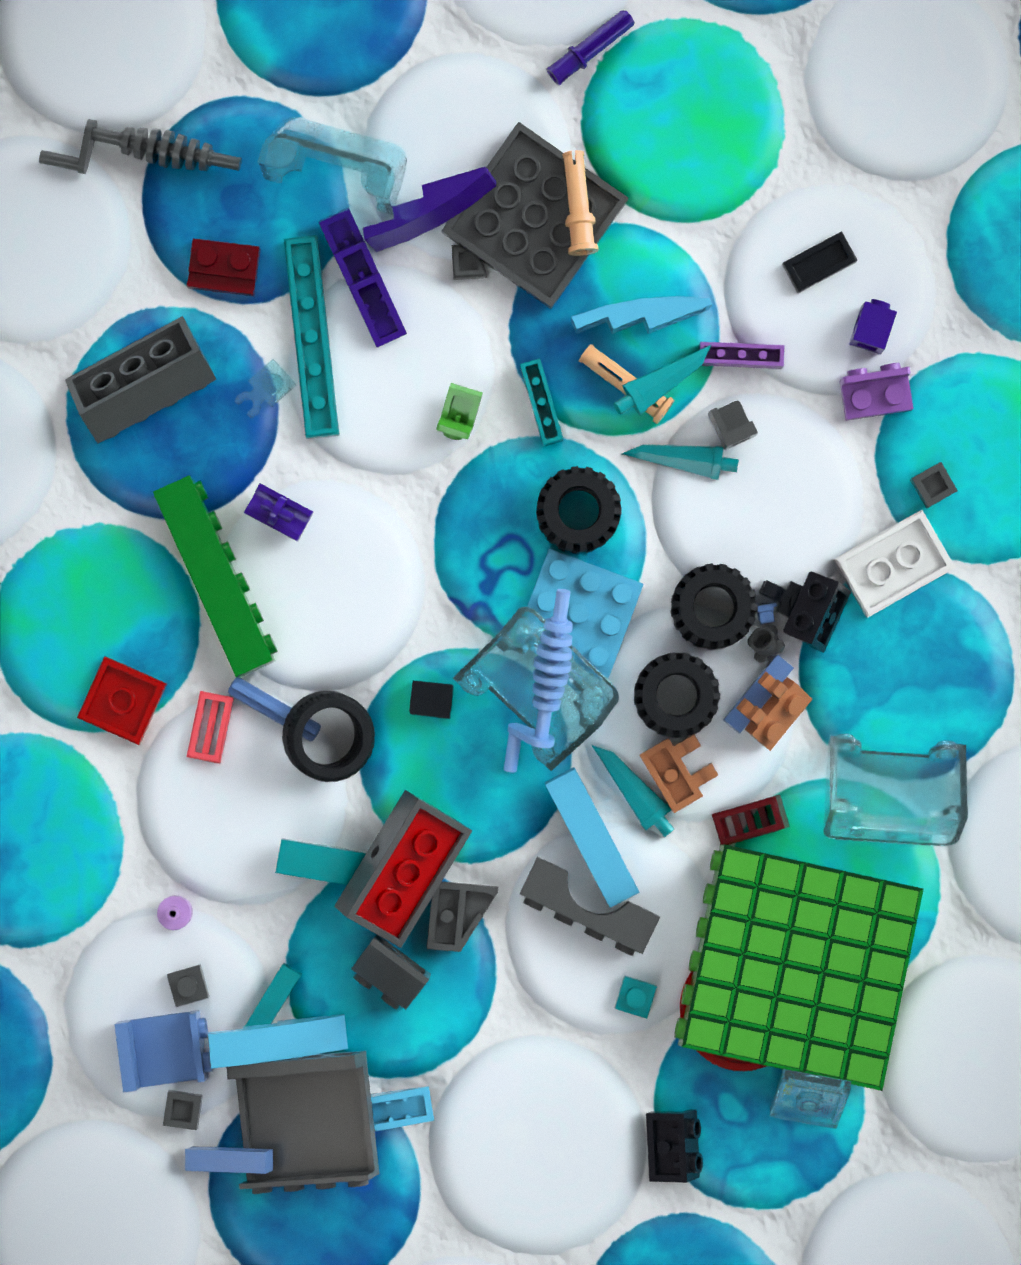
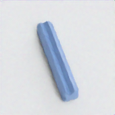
M236 677L229 687V695L280 725H284L285 719L291 710L290 706L240 677ZM309 719L304 727L302 737L308 741H313L317 737L321 725Z

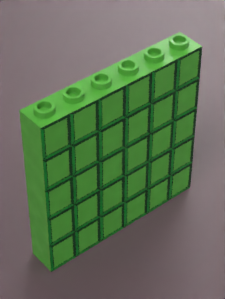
M720 845L719 851L714 850L711 857L710 870L714 871L712 884L707 883L704 890L703 903L707 904L705 918L699 917L697 923L696 937L700 938L698 951L693 950L690 956L688 970L693 971L691 984H685L681 1004L686 1005L683 1018L677 1019L674 1038L679 1039L678 1045L684 1048L784 1070L849 1081L848 1084L883 1091L924 889L730 845Z

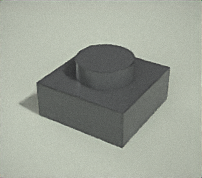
M942 462L910 479L926 508L958 491Z
M201 964L167 974L176 1007L210 997Z
M169 1090L163 1126L197 1130L203 1095Z

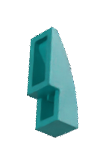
M283 838L281 839L275 873L347 885L366 852Z

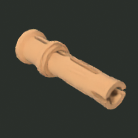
M575 150V165L573 164L572 151H567L562 156L564 159L570 215L565 220L566 227L570 229L571 238L568 254L572 256L590 255L598 252L599 248L594 243L593 225L596 223L593 214L589 212L584 151Z
M592 344L587 347L579 359V362L585 364L625 395L626 393L622 385L637 379ZM600 363H602V364H603L604 366H606L608 369H610L611 371H613L615 374H617V375H618L619 377H621L623 380L621 381L619 378H617L616 376H614L612 373H610L608 370H606L604 367H602V366L600 365ZM663 396L655 402L658 407L653 404L645 412L653 417L654 423L658 424L675 400L672 397L667 399Z

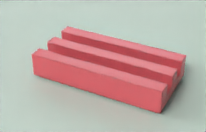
M200 691L187 757L221 764L234 697ZM210 699L213 700L202 753L196 752L201 724L206 700ZM220 702H225L215 754L209 755Z

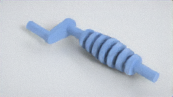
M557 589L553 616L545 619L543 627L546 631L541 633L540 641L542 643L538 645L536 654L539 656L534 658L533 666L536 669L533 671V680L535 681L533 693L536 696L533 697L532 705L538 710L536 729L519 723L508 724L509 736L504 771L517 772L521 740L538 748H551L554 746L555 738L549 734L552 712L560 709L561 700L559 698H562L565 688L563 686L567 684L569 678L566 673L571 671L572 665L569 661L572 658V649L569 648L572 645V636L568 633L572 632L573 624L567 619L570 591L567 589Z

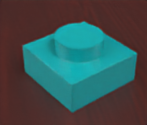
M624 975L614 1008L647 1019L657 985Z

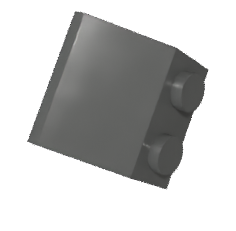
M377 934L351 968L356 972L353 977L356 981L367 989L374 986L384 994L381 996V999L396 1010L399 1006L406 1010L431 976V973Z

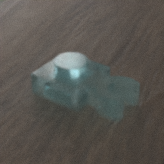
M272 359L248 380L254 389L251 392L240 393L236 397L235 402L239 406L245 400L253 401V408L247 413V416L251 419L259 414L261 404L264 401L273 407L296 386V383Z

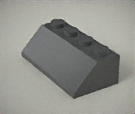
M182 316L65 379L79 415L96 442L100 443L115 437L120 431L133 424L146 420L157 411L174 405L179 399L192 392L205 388L209 383L215 381L216 377Z

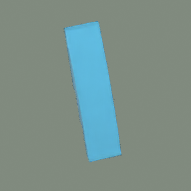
M682 296L636 299L606 305L572 316L571 323L575 333L578 334L607 322L611 333L614 334L643 322L647 333L650 334L710 310L712 302L710 298Z
M575 767L546 781L545 785L609 908L640 893Z
M345 1014L280 1020L273 1024L243 1026V1029L208 1032L211 1069L285 1060L348 1049Z
M429 1086L371 1094L375 1131L434 1121Z

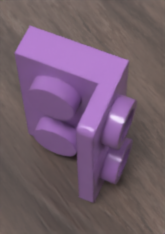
M891 363L880 366L881 371L867 373V368L847 371V376L839 381L845 421L912 411L913 403L908 378L911 374L910 367L901 368L900 363Z

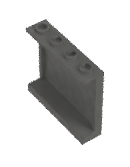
M366 1051L319 1054L226 1067L227 1079H236L243 1148L273 1149V1171L266 1174L246 1173L247 1181L240 1183L239 1189H252V1194L272 1192V1187L284 1186L285 1192L303 1190L304 1185L316 1184V1189H330L336 1187V1182H348V1187H360L368 1185V1180L379 1175Z

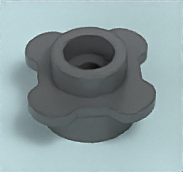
M774 625L759 627L748 638L747 643L755 652L754 659L759 663L765 662L769 656L775 653L780 654L785 648L784 642L778 638V629Z

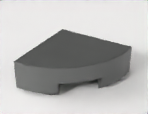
M451 245L453 280L487 278L485 266L480 259L460 245Z

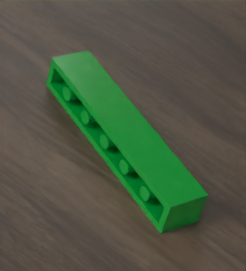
M189 475L153 491L154 497L235 676H245L275 662L273 654L278 652L270 633L264 636L259 623L264 621L257 604L250 605L245 592L250 591L249 585L242 572L238 574L235 572L231 563L236 560L235 554L228 541L225 543L221 541L217 531L223 528L215 511L209 513L204 500L209 499L201 480L195 482Z

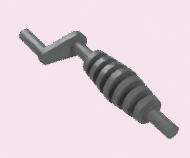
M88 119L79 158L41 150L39 155V163L75 170L81 174H86L95 141L117 145L121 148V153L128 156L133 149L134 158L140 160L143 159L146 152V161L151 164L156 163L159 155V166L168 168L171 158L172 168L181 169L184 160H186V170H194L198 162L200 171H208L212 165L239 171L242 163V158L214 152L212 144L205 142L202 149H200V141L191 138L187 146V136L183 134H178L175 141L174 131L166 130L162 137L160 129H152L148 138L147 128H139L135 136L134 127H126L124 131L116 132L97 128V121Z

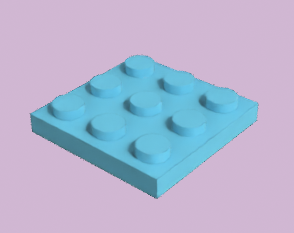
M549 549L514 644L536 652L538 645L542 643L540 641L541 633L546 631L543 627L545 619L553 616L557 589H567L570 591L567 619L573 624L572 632L568 633L572 636V645L569 646L572 649V658L569 661L572 663V666L609 679L644 584Z

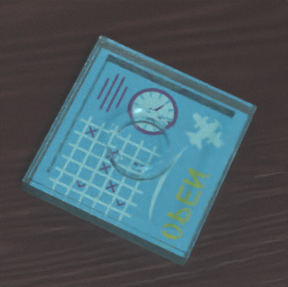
M783 1069L770 1107V1117L837 1129L850 1094L851 1081Z

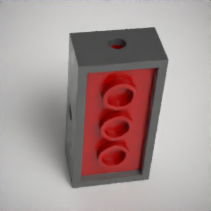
M405 790L334 907L347 918L402 948L472 833V830Z

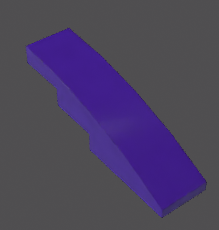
M481 167L423 184L422 198L392 206L394 219L363 227L364 240L375 252L416 238L442 225L472 206L496 187V180L486 167Z
M346 208L318 221L376 347L378 348L406 335L407 332L350 209Z

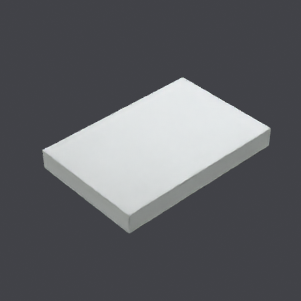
M923 510L918 511L833 560L866 618L956 568Z

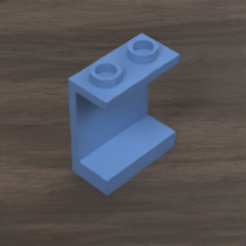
M200 1010L124 1020L114 1024L123 1093L137 1091L140 1087L198 1080V1082H205L208 1078V1072L213 1071L210 1063V1051L205 1052L203 1040L208 1038L207 1020L200 1017Z

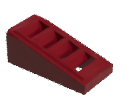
M780 795L712 814L720 845L733 844L789 827ZM766 805H771L776 824L771 825ZM757 808L763 828H757L752 809ZM744 812L749 832L744 833L739 813ZM731 816L736 836H730L725 817Z

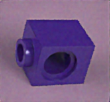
M871 299V302L865 301L860 308L849 345L881 355L886 348L897 311L891 310V305L881 300Z

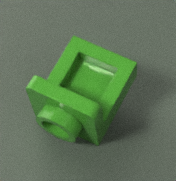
M451 383L436 430L443 432L444 436L453 440L469 439L483 392Z

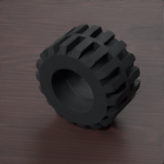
M573 466L571 469L558 471L555 476L550 477L546 481L545 486L539 493L536 514L541 532L544 533L551 544L556 545L562 551L566 550L579 554V552L588 553L598 547H602L615 533L621 517V499L615 489L616 486L606 478L605 474L595 472L590 467L578 468V466ZM572 491L587 492L598 503V518L587 529H571L562 522L559 516V504L562 498Z
M713 563L705 564L691 570L677 584L671 598L670 612L676 630H679L686 641H690L696 647H703L708 650L726 648L738 642L749 632V629L755 622V614L758 610V604H756L755 600L756 593L755 589L752 590L750 586L751 582L747 577L744 578L736 568L732 569L721 563L719 565H713ZM708 587L722 588L730 595L733 601L734 609L728 622L718 627H710L698 620L694 612L696 596L700 591Z
M673 652L655 658L640 672L635 683L634 705H636L639 717L649 729L662 736L680 738L700 732L712 721L711 719L719 708V682L712 673L714 671L710 666L703 663L702 659L691 656L688 653ZM672 675H681L688 678L696 688L697 698L695 705L689 712L683 715L666 713L657 701L658 686L665 678Z

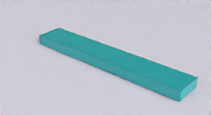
M313 235L284 239L305 436L306 439L339 436L318 237Z

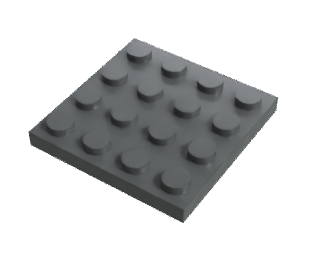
M518 122L486 167L496 180V187L472 206L451 218L441 231L442 234L467 249L475 257L552 309L589 255L572 256L568 254L571 238L570 229L566 227L565 220L570 215L563 152ZM585 168L589 212L593 214L596 223L593 225L594 243L598 244L629 198Z

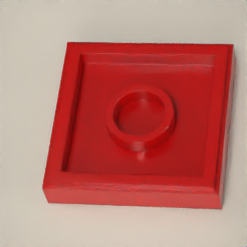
M104 656L77 718L140 745L167 683Z

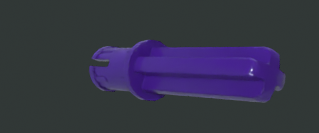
M622 10L576 47L570 46L568 52L563 57L546 68L551 79L560 86L580 68L585 69L588 61L634 26L633 18L627 11Z

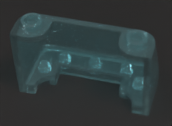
M300 117L284 119L264 141L258 164L266 180L281 184L283 176L288 172L294 170L302 172L306 157L360 171L363 188L367 193L376 197L377 211L393 215L392 206H395L407 169L406 154L396 144Z
M519 608L453 677L462 689L469 694L480 696L489 689L528 727L536 729L538 710L532 705L533 697L536 696L533 693V684L535 683L533 671L536 669L533 663L534 658L539 656L536 654L538 645L542 643L540 641L541 633L546 631L543 627L545 619L532 608ZM572 645L569 646L572 649V658L569 660L572 663L571 671L566 673L569 678L567 684L563 686L565 688L562 698H559L561 700L560 709L552 712L549 734L555 738L554 746L551 748L532 746L536 759L543 763L550 771L558 766L602 725L619 700L616 687Z
M850 734L830 736L827 751L823 832L825 836L837 840L928 846H949L959 841L968 819L966 745L956 744L953 741H940L931 747L928 755L862 750L861 742Z

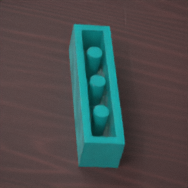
M540 358L520 364L543 447L562 442V432Z
M283 963L245 1026L272 1024L302 973Z

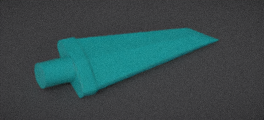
M711 345L622 385L626 396L614 402L616 411L620 415L632 407L635 408L639 415L647 411L650 406L702 366Z
M642 444L622 453V455L698 474L714 480H719L720 470L737 473L739 459L722 457L724 449L722 446Z
M592 745L645 831L654 825L664 838L670 834L674 828L665 818V815L672 810L670 806L647 786L614 752Z

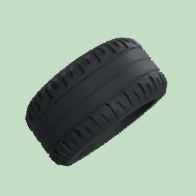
M318 691L300 699L288 713L282 731L284 750L290 762L305 775L323 782L345 780L360 771L370 758L375 742L373 722L367 710L355 699L336 691ZM326 708L340 709L347 713L353 722V744L348 753L340 760L331 764L316 763L304 751L302 744L304 727L308 720L318 711Z

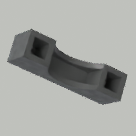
M538 856L520 891V895L525 897L524 904L538 911H542L543 906L556 912L553 918L569 926H572L574 921L586 926L584 933L600 941H603L604 936L617 942L615 945L616 949L630 956H633L635 951L643 954L660 919L659 915L630 901L609 913H593L585 910L575 902L569 892L568 871Z

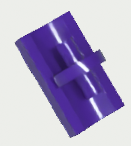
M259 483L244 511L246 515L297 542L314 513L312 510Z

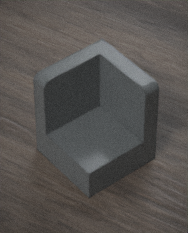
M734 401L719 409L714 408L708 413L724 450L745 442L758 434L753 421L749 422L740 401Z

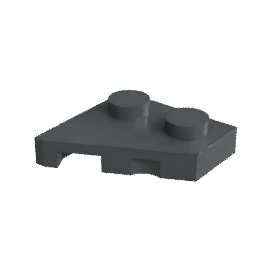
M442 881L431 900L427 949L461 952L497 895L498 887Z

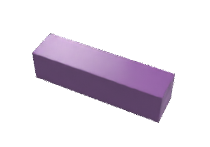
M700 342L699 350L711 345L702 366L782 369L784 366L785 345Z

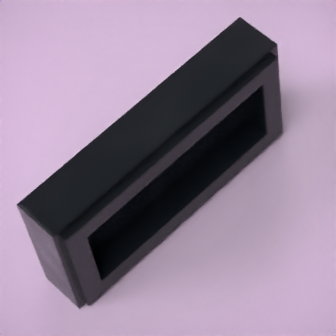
M841 231L783 262L782 266L796 292L799 294L855 264L858 260Z

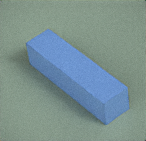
M775 655L723 721L736 732L741 733L750 720L736 709L740 702L746 698L754 706L761 709L771 697V694L757 681L765 672H768L773 678L783 682L794 667L779 655Z
M192 1146L185 1149V1171L266 1174L273 1171V1149Z

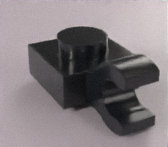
M766 580L763 581L758 593L779 602L776 612L789 618L803 586L789 581L786 589Z

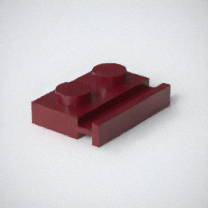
M193 238L187 288L254 297L260 247Z

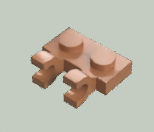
M765 672L757 682L772 695L760 709L744 698L736 709L751 721L745 730L762 746L771 751L812 701V698L790 678L786 677L781 682L773 678L768 672Z
M695 734L673 746L668 737L639 755L673 813L703 797L698 787L718 776L712 763L691 775L681 758L701 747Z

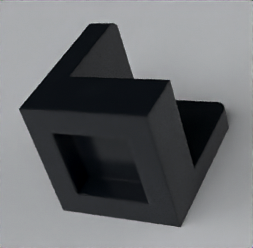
M413 680L410 714L450 719L454 685Z

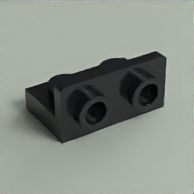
M812 571L809 572L783 632L824 653L851 591L838 581Z
M689 1109L683 1112L651 1111L646 1113L649 1182L687 1183L699 1178L703 1168V1158L701 1153H699L698 1138L701 1134V1123L697 1118L696 1109Z

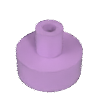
M177 895L164 899L157 910L159 922L170 930H178L185 927L191 921L193 915L190 902L186 898ZM172 910L176 912L175 916L172 915Z

